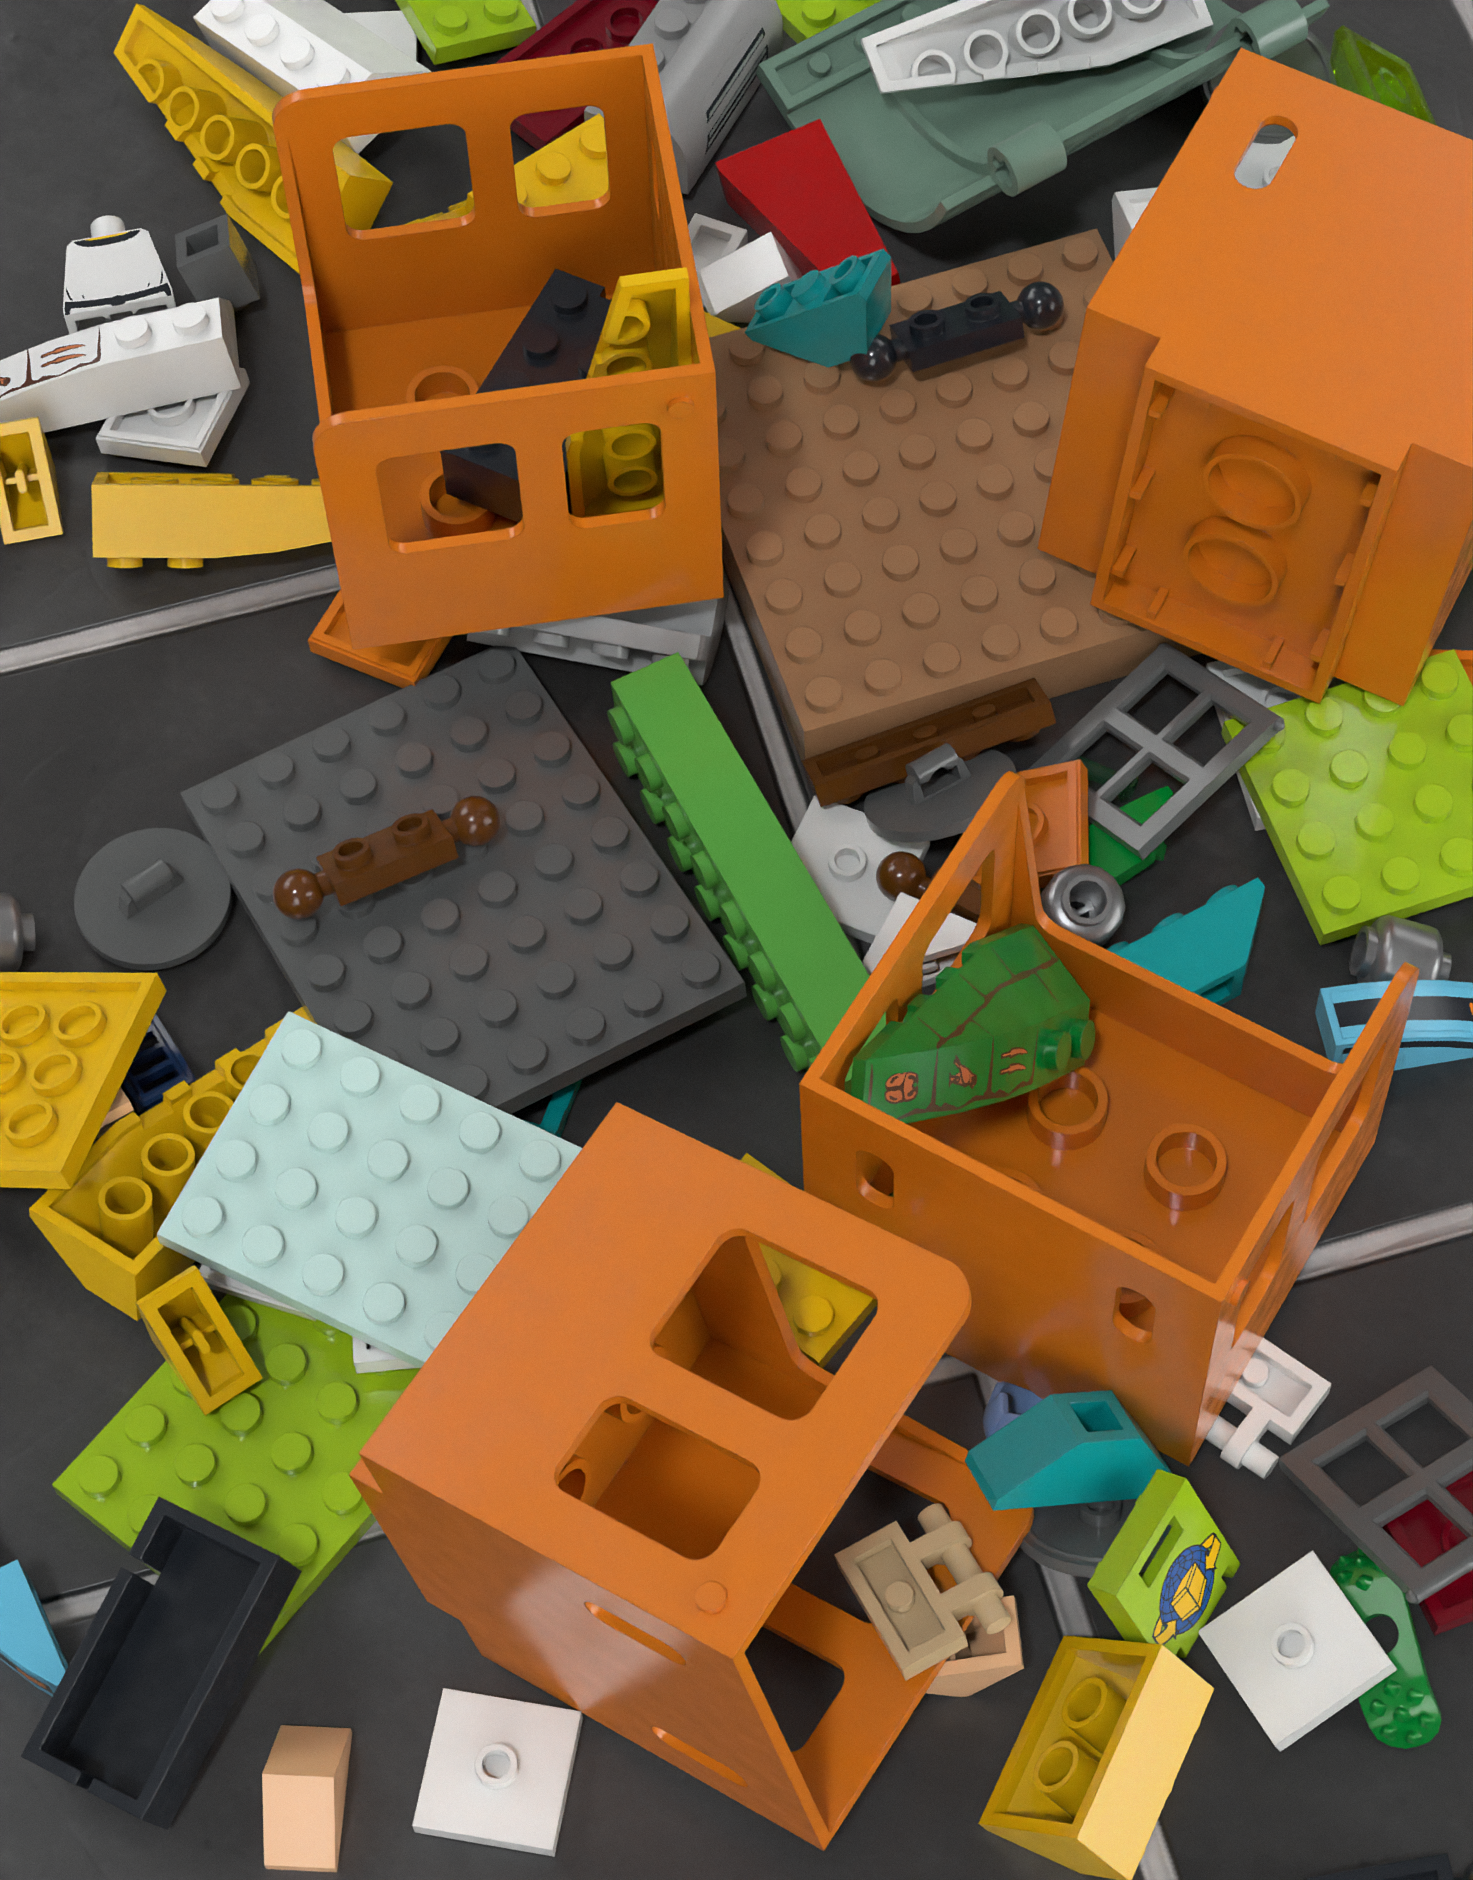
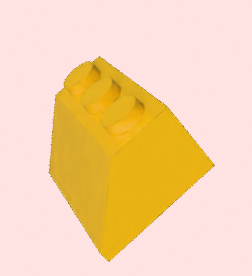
M1064 1635L978 1824L995 1835L1080 1874L1115 1880H1132L1167 1797L1172 1791L1174 1781L1189 1746L1200 1726L1202 1716L1214 1688L1162 1644Z

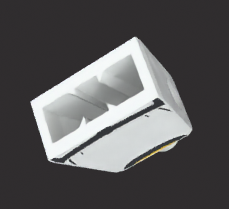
M107 215L99 217L92 222L90 227L91 238L75 240L67 246L63 313L69 334L104 323L122 320L129 316H139L176 307L171 285L147 230L139 228L125 231L122 219Z

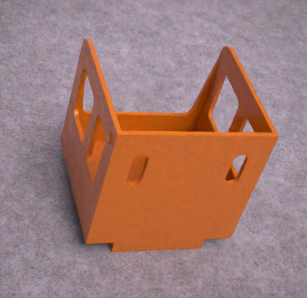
M653 43L307 88L292 92L283 97L273 109L272 121L304 296L320 421L312 435L313 450L352 648L361 649L724 598L716 372ZM582 106H594L602 110L608 172L607 192L597 199L541 207H526L520 204L517 199L510 125L513 120L524 114ZM445 124L457 125L465 131L474 207L470 213L458 218L369 230H356L346 224L333 152L337 142L347 137ZM687 267L690 298L691 365L476 394L555 269L605 287L606 299L611 300L619 276ZM641 423L653 424L660 428L664 498L660 504L645 510L587 518L575 517L569 513L562 443L568 436L577 432ZM495 443L507 444L513 447L517 463L522 520L516 522L446 494L440 451Z
M1240 48L1221 82L1215 87L1208 104L1086 308L1037 549L1097 574L1090 605L1319 704L1333 677H1336L1404 706L1473 568V140ZM1268 125L1286 127L1294 134L1296 140L1271 183L1266 187L1258 189L1248 188L1239 183L1234 173L1258 132Z
M1008 771L993 787L799 1083L804 1191L951 1261L961 1269L970 1288L971 1309L965 1323L945 1353L999 1382L1005 1381L1025 1388L1042 1399H1045L1050 1394L1112 1390L1156 1449L1189 1467L1375 1143L1420 969L1407 962L1402 964L1344 1063L1331 1061L1053 922L1042 908L1025 794V778L1013 771ZM982 864L980 915L972 934L950 967L960 968L963 965L962 951L970 943L1021 923L1034 925L1090 999L1089 1020H1092L1095 1025L1094 1047L1089 1058L1085 1060V1065L1035 1090L969 1111L918 1122L904 1123L846 1093L845 1079L853 1063V1058L860 1052L884 1013L886 1012V1025L890 1021L903 1023L904 1017L908 1012L907 1005L918 994H922L923 960L926 951Z
M618 1102L612 1107L360 1450L359 1455L361 1459L349 1474L426 1601L459 1619L482 1656L825 1851L948 1657L905 1681L872 1623L863 1622L792 1584V1580L866 1469L935 1504H941L950 1514L951 1521H958L965 1528L972 1540V1546L969 1550L983 1572H991L997 1581L1028 1534L1034 1520V1507L993 1511L965 1463L968 1450L904 1415L970 1313L971 1292L967 1279L961 1269L951 1261ZM758 1242L877 1301L878 1310L875 1317L835 1375L813 1363L799 1349ZM936 1564L927 1569L940 1594L957 1585L945 1564ZM967 1615L957 1621L963 1632L966 1631L975 1616ZM762 1626L838 1667L845 1676L841 1690L805 1745L794 1752L790 1751L744 1653Z

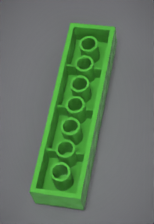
M679 652L610 682L614 708L608 710L607 715L612 729L619 740L613 743V749L625 775L630 777L637 774L644 789L639 791L640 797L652 822L658 824L663 821L669 830L671 837L667 838V844L676 865L681 872L691 869L699 885L695 886L694 889L704 914L709 921L719 918L728 933L723 936V942L732 963L738 971L747 967L756 982L755 985L751 986V990L763 1017L767 1021L776 1017L785 1035L780 1037V1041L789 1063L796 1072L803 1069L808 1071L866 983L869 974ZM886 1012L862 1049L886 1026ZM853 1063L845 1079V1092L851 1094Z

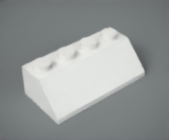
M210 0L193 17L212 49L246 70L283 97L301 89L431 72L324 0ZM379 133L347 137L341 141L359 154Z

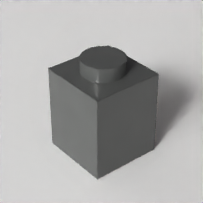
M228 214L175 234L177 269L197 302L219 297L231 301L234 312L245 308L249 303L260 299L257 265Z

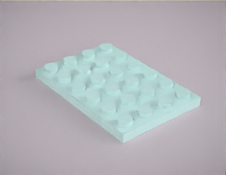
M288 1011L158 1230L157 1237L160 1244L421 1369L582 1148Z

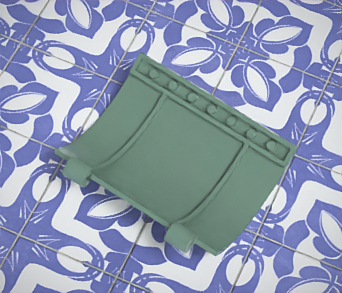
M881 0L759 63L756 75L792 130L821 119L871 217L895 230L906 233H921L940 225L1001 191L1014 197L1063 171L1067 166L1068 155L1227 71L1240 48L1271 59L1305 41L1308 35V27L1320 19L1330 5L1327 0H1316L1301 8L1296 0H1267L1241 13L1229 7L1221 0H1204L1213 25L1107 67L880 94L860 40L960 1ZM1228 24L1216 44L1205 52V49L1216 33Z

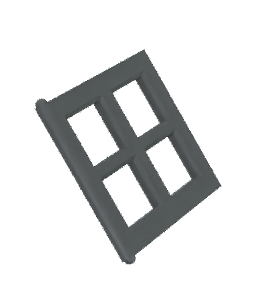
M1162 643L1028 770L1074 761L1106 731L1135 750L1137 753L1096 792L1088 787V821L1144 860L1279 731H1282L1285 723L1283 718L1170 644ZM1169 674L1199 695L1159 733H1156L1128 714L1127 711L1163 677ZM1216 705L1246 726L1213 758L1203 765L1172 743L1210 707ZM1151 763H1154L1184 785L1141 824L1112 804L1111 801Z
M1432 1365L1279 1457L1280 1470L1405 1593V1598L1409 1603L1418 1604L1473 1569V1514L1446 1489L1447 1486L1473 1471V1403ZM1429 1403L1468 1440L1422 1467L1384 1429ZM1368 1441L1405 1479L1359 1506L1322 1467L1361 1443ZM1428 1499L1467 1539L1421 1567L1382 1527Z

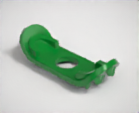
M1358 1547V1550L1346 1556H1340L1338 1561L1332 1565L1330 1575L1365 1624L1372 1618L1385 1616L1394 1620L1399 1632L1397 1644L1387 1653L1397 1670L1359 1696V1703L1368 1726L1377 1740L1391 1747L1403 1749L1418 1747L1430 1742L1439 1732L1442 1719L1438 1703L1428 1680L1408 1601L1405 1598V1593Z

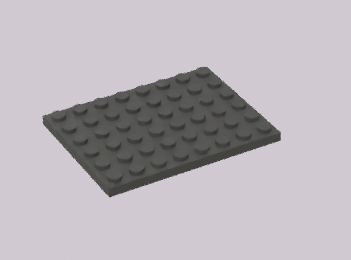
M494 645L420 680L416 686L409 685L180 792L186 811L204 841L209 844L230 881L231 887L311 1022L508 1114H512L747 997L745 981L517 647ZM468 796L487 798L498 809L500 828L496 836L489 843L482 846H468L460 841L456 842L455 846L459 858L344 906H340L333 894L324 897L320 909L306 919L296 920L288 918L274 904L273 887L276 880L284 872L295 868L306 869L312 873L319 872L320 869L316 857L333 850L337 844L344 840L357 837L363 838L392 826L397 819L405 815L421 814L431 809L443 821L450 818L451 811L456 803Z

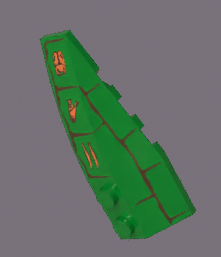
M1021 923L970 943L962 951L963 965L960 968L946 966L936 976L937 991L933 995L918 994L907 1005L908 1012L904 1017L903 1023L890 1021L853 1058L850 1095L904 1123H912L969 1111L1035 1090L1085 1065V1060L1091 1055L1095 1042V1025L1092 1020H1089L1090 999L1034 925Z

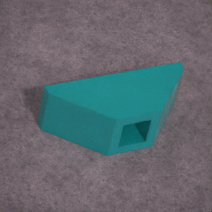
M884 249L859 258L857 256H850L834 267L820 272L816 269L811 270L795 281L783 285L780 283L771 285L756 300L754 309L757 312L744 333L752 341L828 368L849 361L853 354H867L872 341L879 334L891 313V256Z
M1258 877L1240 887L1236 885L1226 886L1213 894L1206 905L1186 915L1182 913L1172 914L1159 922L1152 930V933L1131 944L1126 941L1116 943L1107 950L1203 998L1222 1005L1241 995L1260 918L1265 886Z
M1112 1390L1050 1394L969 1450L965 1459V1463L993 1511L1138 1499L1157 1469L1171 1473L1156 1447Z

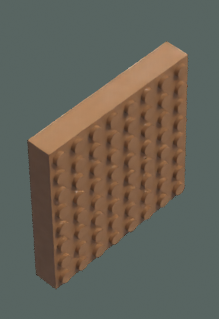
M1097 228L891 286V313L879 334L886 336L889 340L891 339L889 325L907 320L919 311L940 310L965 302L968 297L978 293L1001 291L1008 301L1012 302L1017 300L1024 287L1033 282L1042 281L1054 285L1063 297L1064 309L1062 316L1050 328L1037 330L1023 323L1024 338L916 372H912L903 360L896 363L894 370L888 377L880 381H866L854 373L849 361L828 368L752 341L744 333L747 327L709 338L716 372L722 562L801 761L1032 678L1036 679L1048 699L1129 675L1162 643L1170 644L1188 657L1201 654V652L1090 605L1097 574L1037 549L1086 308L1113 264Z

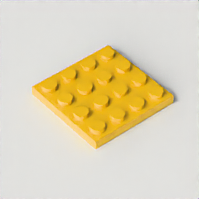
M0 972V1187L72 1188L167 991L158 973Z

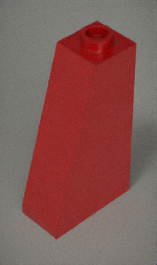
M817 119L715 162L723 195L728 205L760 237L772 232L800 270L802 276L811 270L816 269L820 272L839 265L850 256H857L859 258L881 249L888 253L821 119ZM891 259V286L901 283L899 273Z

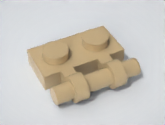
M939 1503L932 1504L920 1512L918 1521L926 1534L912 1542H909L898 1522L894 1521L834 1554L839 1569L905 1681L968 1646L965 1633L957 1622L958 1620L967 1615H976L987 1634H996L1005 1629L1011 1622L1010 1615L1000 1601L1004 1592L991 1572H983L969 1550L972 1546V1540L965 1528L958 1521L952 1522L943 1506ZM936 1564H945L957 1583L956 1586L940 1594L927 1572V1569Z

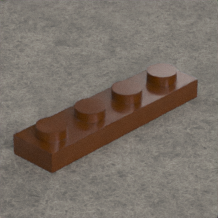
M1032 678L802 760L807 780L820 807L835 802L841 805L856 801L866 791L888 783H905L908 776L905 768L906 764L945 743L950 744L957 756L965 762L978 756L983 749L1006 741L1019 742L1030 739L1040 729L1056 724V719L1050 700L1036 679Z

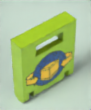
M1157 1469L1142 1495H1139L1136 1500V1505L1104 1558L1096 1566L1095 1572L1087 1586L1125 1641L1162 1644L1175 1656L1186 1658L1199 1636V1630L1205 1626L1227 1588L1221 1577L1233 1578L1240 1566V1562L1187 1478ZM1168 1525L1172 1526L1141 1578L1139 1572Z

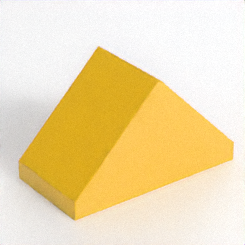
M39 416L0 423V528L4 545L62 535L64 533L55 465Z
M195 1265L135 1302L152 1341L205 1416L263 1378Z

